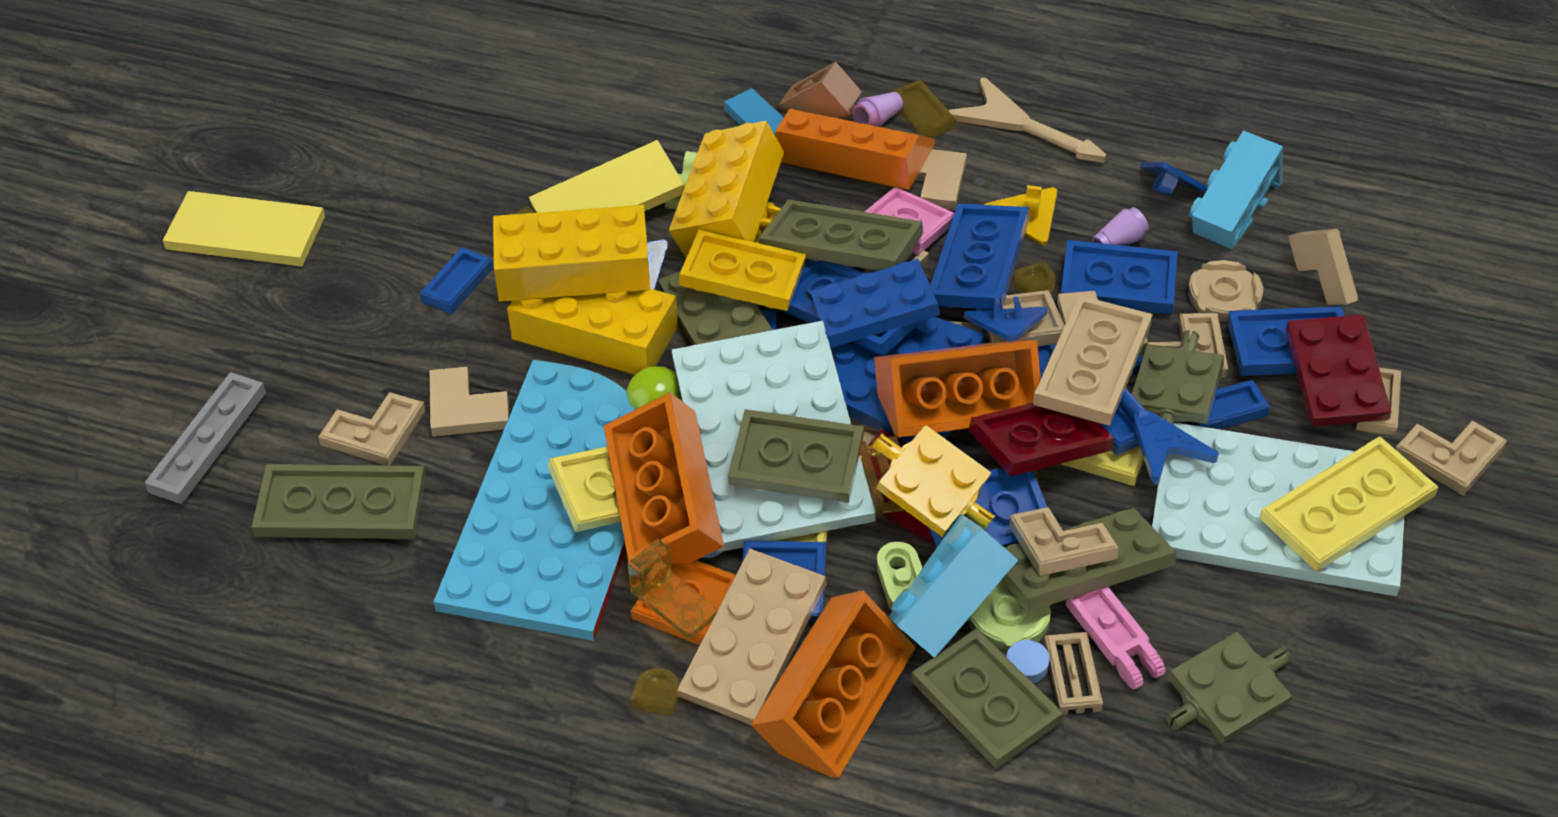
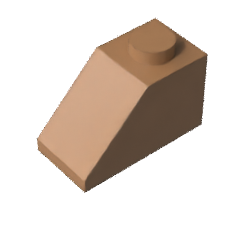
M834 62L792 85L778 107L784 112L794 109L844 120L852 114L853 107L855 106L854 103L862 91L837 62Z

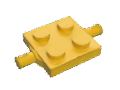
M927 425L921 429L913 441L905 444L902 448L884 436L883 433L873 444V449L875 448L891 460L889 470L879 481L876 489L941 537L946 534L960 514L966 515L984 530L994 519L995 515H992L975 502L979 490L988 480L991 472Z

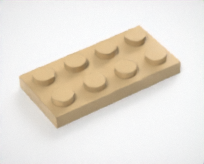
M1078 295L1035 391L1033 405L1110 426L1151 326L1153 314Z
M749 549L677 689L679 697L751 725L781 678L827 585L826 576Z

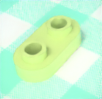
M904 542L888 543L879 550L877 555V572L891 610L896 598L902 592L908 590L922 570L916 550ZM899 566L902 568L895 570L892 567Z

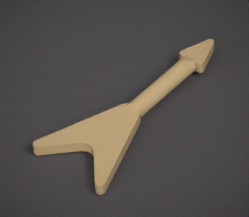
M984 77L980 79V88L986 102L985 105L948 111V120L1013 131H1025L1075 153L1077 159L1104 163L1106 160V154L1089 139L1083 142L1030 119L1028 114Z

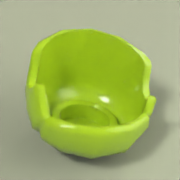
M650 366L636 373L630 381L626 392L630 405L635 409L669 392L682 401L676 372L665 366Z

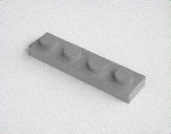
M230 372L145 481L148 493L182 504L266 394L264 384Z

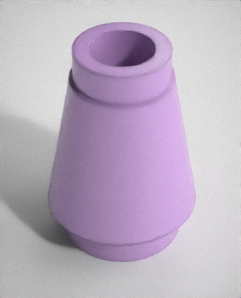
M897 92L861 98L853 107V119L858 123L880 127L902 110L903 100Z
M1137 208L1122 209L1098 234L1093 236V243L1127 246L1138 242L1149 231L1147 220Z

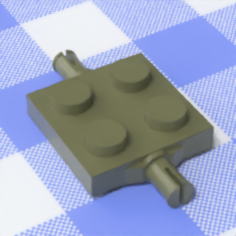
M1190 330L1183 333V339L1179 348L1147 344L1132 395L1145 410L1155 413L1173 425L1175 422L1186 421L1208 424L1224 366V355L1195 350L1200 337L1195 331H1192L1191 337Z
M1238 632L1225 638L1170 671L1168 680L1180 693L1184 705L1166 715L1167 723L1169 726L1173 724L1171 728L1174 731H1178L1189 722L1197 720L1207 727L1221 744L1226 743L1290 703L1292 695L1274 673L1276 670L1291 663L1292 659L1289 652L1285 654L1286 649L1280 647L1263 658L1254 652Z

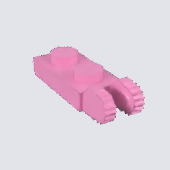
M1109 587L1066 600V607L1112 666L1116 665L1120 677L1129 688L1133 690L1143 684L1140 670L1130 658L1138 654L1142 666L1152 677L1158 678L1164 675L1166 672L1165 664L1149 643L1150 638Z

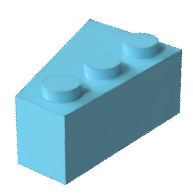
M1244 130L1237 142L1231 141L1223 158L1225 162L1220 170L1215 169L1211 173L1207 182L1208 190L1203 198L1198 197L1195 200L1189 215L1192 218L1194 234L1229 249L1235 247L1252 224L1253 218L1251 216L1257 207L1263 209L1267 204L1268 198L1263 196L1269 188L1278 189L1282 184L1283 146Z
M960 514L908 590H905L896 598L892 605L893 611L888 617L935 658L1016 564L1018 559L980 526Z

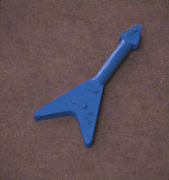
M1125 388L1119 404L1133 419V427L1153 484L1160 483L1165 459L1169 454H1179L1209 463L1217 462L1219 453L1155 413L1145 410L1128 389Z

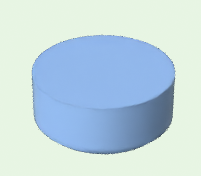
M1022 640L1014 643L1009 648L1007 658L1032 683L1039 682L1046 676L1050 658L1048 651L1043 645L1032 640Z

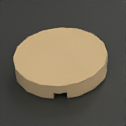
M1220 260L1203 264L1200 270L1192 273L1187 295L1190 304L1199 313H1217L1219 321L1227 323L1229 311L1258 310L1261 305L1264 287L1260 277L1255 272L1252 275L1246 271V266L1238 262Z

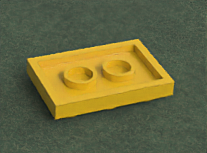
M698 230L679 274L678 286L788 311L805 265L806 254Z

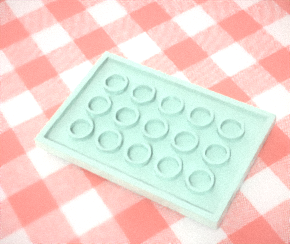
M823 321L672 349L682 402L696 412L724 543V547L716 550V553L743 548L744 541H778L875 521V509L860 455L849 503L733 486L728 483V473L745 409L851 424Z
M1174 423L1176 427L1219 453L1216 463H1209L1179 454H1169L1165 459L1160 483L1158 484L1152 527L1176 551L1177 559L1392 596L1398 595L1401 582L1404 516L1318 572L1259 519L1261 509L1355 451Z

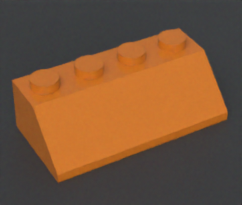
M794 109L788 110L776 129V138L784 150L781 163L907 190L911 188L935 145V139Z
M1037 340L1004 341L874 357L878 397L895 437L917 435L925 425L935 432L969 428L971 417L1033 403L1035 391L1041 380Z
M669 392L604 425L628 562L632 565L691 563L723 548L724 543L696 412Z
M864 590L832 597L751 726L778 754L833 779L839 778L916 647Z

